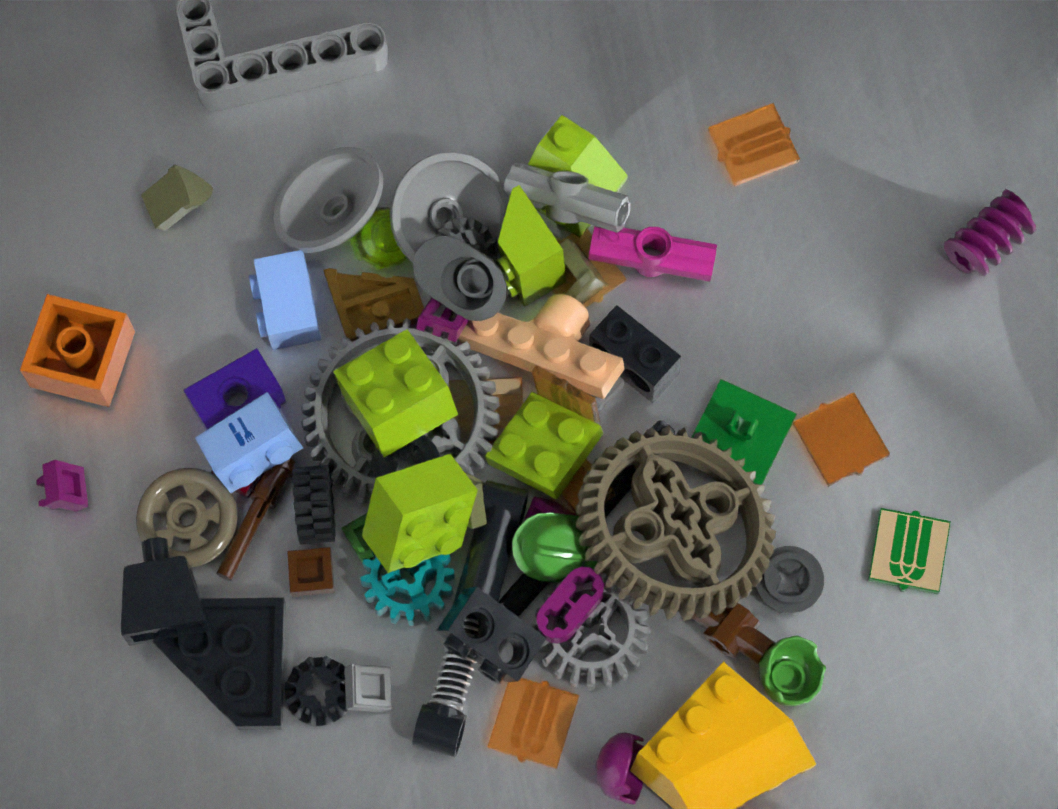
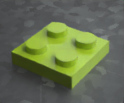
M531 392L492 445L491 451L487 452L485 458L488 465L557 500L604 433L601 425Z

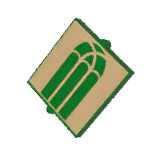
M881 508L868 581L897 586L901 592L912 589L939 594L951 521L921 516L919 511L916 510L911 514Z

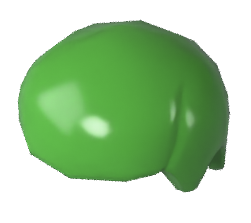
M798 635L782 638L774 643L763 655L759 664V678L765 692L774 702H778L783 706L794 707L809 703L821 691L826 666L821 662L817 654L818 646L813 641Z

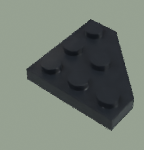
M284 597L204 598L202 601L211 625V631L153 641L154 645L238 730H283L286 613Z

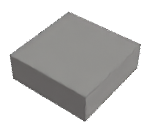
M353 663L346 666V710L380 713L392 710L391 667Z

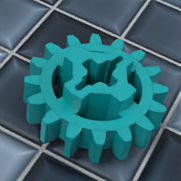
M373 553L375 560H363V567L370 574L360 577L362 587L371 588L364 594L367 603L378 601L375 606V612L378 616L390 611V620L393 624L399 621L400 616H406L409 626H414L415 615L419 614L428 622L431 620L429 609L432 607L440 611L445 609L441 596L453 595V587L445 583L455 579L454 569L444 568L451 562L449 554H441L421 561L414 567H404L381 576L382 580L380 581L379 578L383 565ZM408 572L409 575L414 576L415 582L408 584L405 579H402L401 574ZM437 575L433 590L426 596L425 589L427 583L434 580V576ZM396 598H401L410 601L411 603L403 604L395 602L393 600Z

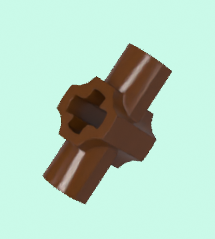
M739 603L730 609L726 607L721 614L716 616L710 612L706 618L701 620L695 613L691 617L706 628V631L703 633L704 638L725 656L735 658L740 652L759 665L765 652L776 643L757 630L760 626V621L750 610Z

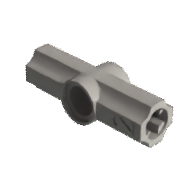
M517 162L511 166L510 172L505 178L504 191L508 194L509 198L512 188L520 185L534 207L546 210L547 217L562 223L585 222L617 233L623 229L631 209V203L627 195L588 184L589 180L587 177L575 172L557 171L552 173Z

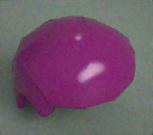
M623 732L611 737L601 748L595 764L597 783L605 796L634 805L639 799L644 782L630 770L638 752L644 747L636 741L644 742V738Z

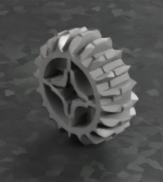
M607 575L604 578V593L601 603L575 632V637L571 641L569 650L566 652L560 644L550 643L545 640L538 651L541 653L548 652L542 659L544 667H551L559 663L554 672L556 679L560 680L567 672L571 673V687H577L580 677L587 678L588 690L595 689V678L602 677L603 685L606 688L612 687L611 673L614 672L622 681L626 680L628 672L624 664L637 669L640 666V659L634 653L646 654L648 650V644L640 640L650 636L651 628L640 624L648 619V611L646 609L634 610L633 601L635 599L631 596L619 600L620 588L617 587L616 590L612 587L605 589V582L608 579ZM590 580L586 584H581L578 581L575 582L577 592L571 601L576 603L583 594L593 596V582ZM561 581L556 583V588L561 584ZM546 593L543 596L544 603L550 597L551 594ZM565 607L557 617L551 614L547 615L546 617L549 620L547 629L552 631L556 628L559 618L562 617L564 619L569 609ZM537 608V609H536V612H535V617H536V618H537V613H538V611H539L540 608ZM616 610L623 617L628 630V636L624 645L616 640V635L608 628L612 615ZM601 621V624H599L600 636L592 633L582 641L584 626L591 629ZM537 624L533 625V628L538 631ZM591 651H600L607 656L610 653L613 655L608 659L598 662L578 660Z

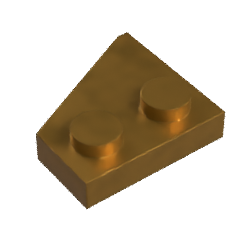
M333 268L323 270L345 337L349 338L352 342L357 340L355 334L357 327L367 335L372 333L370 325L373 322L378 324L379 330L387 329L386 323L389 318L394 321L395 328H402V323L406 317L411 321V326L417 324L424 305L414 278L402 276L385 278L379 274L362 272L361 276L342 274Z

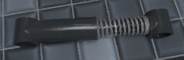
M489 480L485 482L483 497L487 524L474 529L453 605L464 588L478 587L497 602L499 601L512 552V541L517 528L523 522L529 490ZM469 614L464 620V630L472 638L478 632L479 623L474 615ZM445 648L446 655L442 657L444 662L440 664L442 669L438 671L440 677L436 678L438 684L434 686L436 692L431 694L433 696L430 699L431 702L423 704L420 709L414 729L412 746L456 757L464 734L467 717L462 712L464 708L462 701L466 700L463 694L468 693L465 686H470L467 679L472 678L469 672L474 671V668L471 665L477 662L468 655L463 659Z

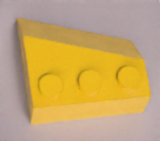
M723 661L638 752L630 771L673 809H738L754 797L766 791L769 792L793 776L814 768L816 762L792 719Z

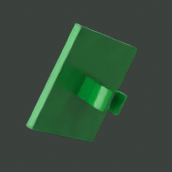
M720 379L691 438L701 431L702 441L709 444L711 440L717 438L716 448L721 451L732 447L730 457L735 461L745 458V464L742 469L745 472L756 471L753 483L755 485H763L797 414Z

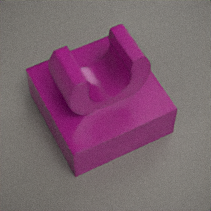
M52 460L42 465L43 475L36 480V485L45 487L46 498L38 501L40 507L49 509L62 508L74 512L88 507L84 467L59 460Z

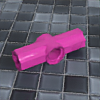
M594 226L588 260L632 267L646 277H657L665 273L710 282L717 244L673 237L660 227H648L642 231L623 227L622 230L616 233ZM644 249H657L661 252V255H648L644 252Z

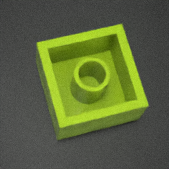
M408 329L333 371L346 403L384 458L458 415L447 383Z
M451 454L377 477L362 537L387 573L404 567H414L421 561L441 554H451L462 547L478 489Z

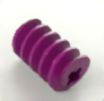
M1005 189L1001 197H996L990 202V207H984L979 212L978 217H973L968 221L966 228H960L955 233L954 238H949L944 242V249L950 261L962 272L970 274L972 271H975L979 275L985 276L989 273V267L985 260L997 266L1001 262V257L997 250L1004 255L1011 254L1013 247L1010 241L1021 245L1025 241L1022 231L1032 235L1037 231L1036 225L1032 219L1031 212L1022 199L1014 192Z

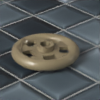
M180 468L169 471L154 480L141 497L136 514L138 535L141 542L150 538H166L170 557L185 556L191 568L209 563L227 548L234 536L237 526V506L234 496L216 475L198 468ZM183 485L187 496L178 498L170 503L166 493L177 486ZM205 490L209 491L217 501L209 510L197 499ZM166 512L165 521L167 529L155 531L153 515ZM187 512H193L195 515L193 523L188 526L182 525V516ZM209 520L219 525L216 534L210 541L200 536L206 529ZM176 536L180 539H191L189 550L178 551L172 549L173 538Z

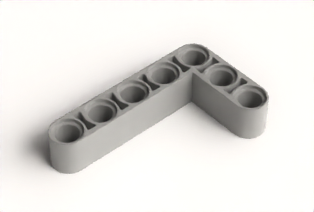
M178 0L176 5V13L198 98L202 106L211 111H222L381 71L389 60L386 34L383 28L374 23L357 24L225 57L211 1ZM199 14L204 15L202 18L198 20H190L192 16ZM367 45L377 46V48L372 51L362 50V48ZM203 49H213L210 53L198 54ZM331 54L338 55L334 60H323L325 56ZM290 64L300 65L298 68L294 70L284 69L286 66ZM253 73L261 74L258 78L254 80L245 79L248 75ZM212 83H221L216 89H206Z

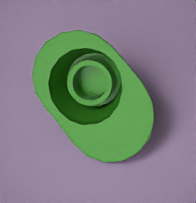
M549 512L537 513L527 518L517 528L512 541V555L518 568L534 579L556 583L562 582L576 568L590 567L594 569L598 563L597 561H585V553L590 547L580 545L579 538L583 532L576 529V522L580 516Z

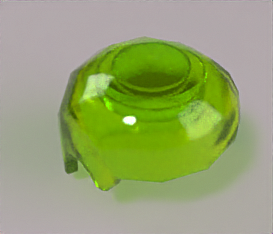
M377 207L367 224L351 238L350 242L355 257L359 261H365L380 270L401 265L407 257L403 254L394 238L390 222V208Z

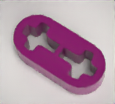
M590 567L576 568L567 575L537 613V629L539 633L546 637V641L559 644L566 642L575 634L603 598L604 582L600 574L597 575L594 569ZM588 580L593 582V596L583 594L576 603L571 601L577 592L575 582L578 581L582 584ZM565 607L569 609L564 617V624L566 626L564 630L559 627L554 628L552 631L547 629L549 626L547 615L551 614L557 617Z

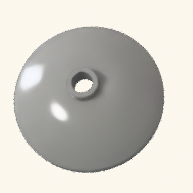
M355 147L331 149L307 161L285 183L276 200L273 211V225L278 237L286 246L295 251L302 250L303 253H315L337 247L355 236L374 214L382 194L383 174L377 161L365 150Z
M455 152L434 154L415 163L398 182L390 206L392 232L403 254L413 263L417 250L427 240L434 238L444 224L456 218H474L489 227L492 237L497 241L495 245V255L497 256L499 253L498 239L509 197L504 191V185L497 174L479 159ZM440 208L446 209L448 213V218L444 223L440 222L437 218V212ZM471 244V245H470V246L473 247L474 249H478V248H479V245H474V244Z

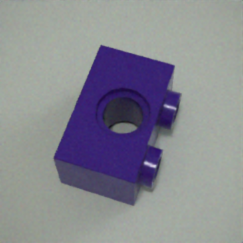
M257 348L184 389L189 404L205 430L213 427L266 392L269 393L279 409H281V405L287 403L281 386ZM242 393L247 395V399L241 405L231 406L227 404L230 397L235 394Z

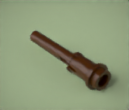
M290 458L261 475L254 491L250 494L253 502L216 572L219 577L232 581L268 508H275L288 478H292V471L296 464L293 459Z

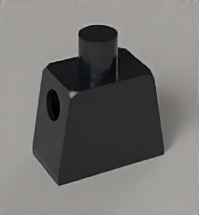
M157 537L144 540L141 543L144 562L127 565L123 570L122 637L129 646L211 631V625L192 568L186 557H170L166 538Z

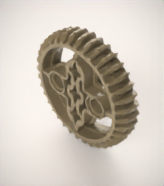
M669 426L663 428L659 434L653 427L647 429L643 435L636 430L629 436L628 440L622 437L616 441L614 446L607 447L601 457L599 456V458L594 460L591 471L586 473L583 479L584 483L578 492L579 502L576 505L575 514L580 517L576 522V529L583 532L579 538L580 545L590 547L585 553V561L598 562L594 572L597 575L605 573L608 576L605 582V589L614 585L621 589L618 594L619 600L629 595L635 599L633 601L634 609L640 608L643 603L649 605L650 616L656 615L659 609H663L666 620L672 619L677 611L683 621L690 620L694 613L701 620L706 618L710 612L716 616L721 614L726 607L729 609L735 607L740 599L746 598L752 592V588L756 587L762 580L761 576L768 569L770 562L768 559L772 556L775 548L771 544L777 532L771 528L775 522V515L767 512L771 507L772 500L760 498L764 493L765 485H754L753 480L756 477V471L745 472L742 469L745 464V458L737 461L733 460L730 457L732 447L721 451L716 448L717 438L711 440L708 444L702 441L701 431L696 433L693 438H690L685 427L678 430L676 435H673ZM672 461L693 466L711 476L716 482H710L691 489L681 470ZM634 465L636 471L632 476L631 494L637 509L627 512L619 518L614 526L613 536H611L604 514L605 497L614 478L626 467ZM707 505H711L714 508H716L719 514L712 512L707 507ZM739 510L746 533L745 553L737 569L728 578L720 582L717 573L721 567L722 552L715 536L724 533L733 526L738 517ZM632 531L638 532L641 535H643L646 541L639 540L638 538H636L632 534ZM662 556L673 578L681 585L691 588L676 587L659 582L638 570L631 563H642Z

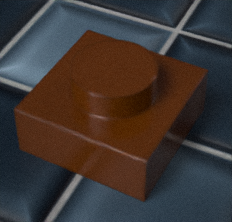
M330 547L287 551L289 585L292 597L335 593L332 551Z

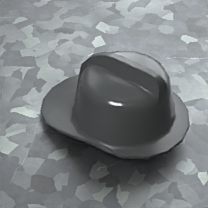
M452 236L434 237L427 240L417 250L413 260L414 276L419 286L429 296L451 309L457 315L471 321L489 319L502 308L506 299V281L498 264L490 256L477 251L464 241Z

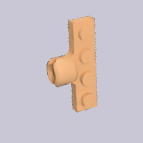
M566 294L551 296L536 317L528 322L520 321L497 312L493 317L483 321L469 320L459 336L460 344L467 341L471 346V350L539 375L537 367L539 366L560 378L559 380L554 378L553 381L561 384L565 383L566 385L571 384L583 392L601 399L606 397L625 369L623 358L579 342L590 326L588 310L576 298Z

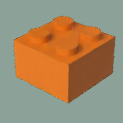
M47 294L20 372L30 388L110 407L135 330L126 313Z

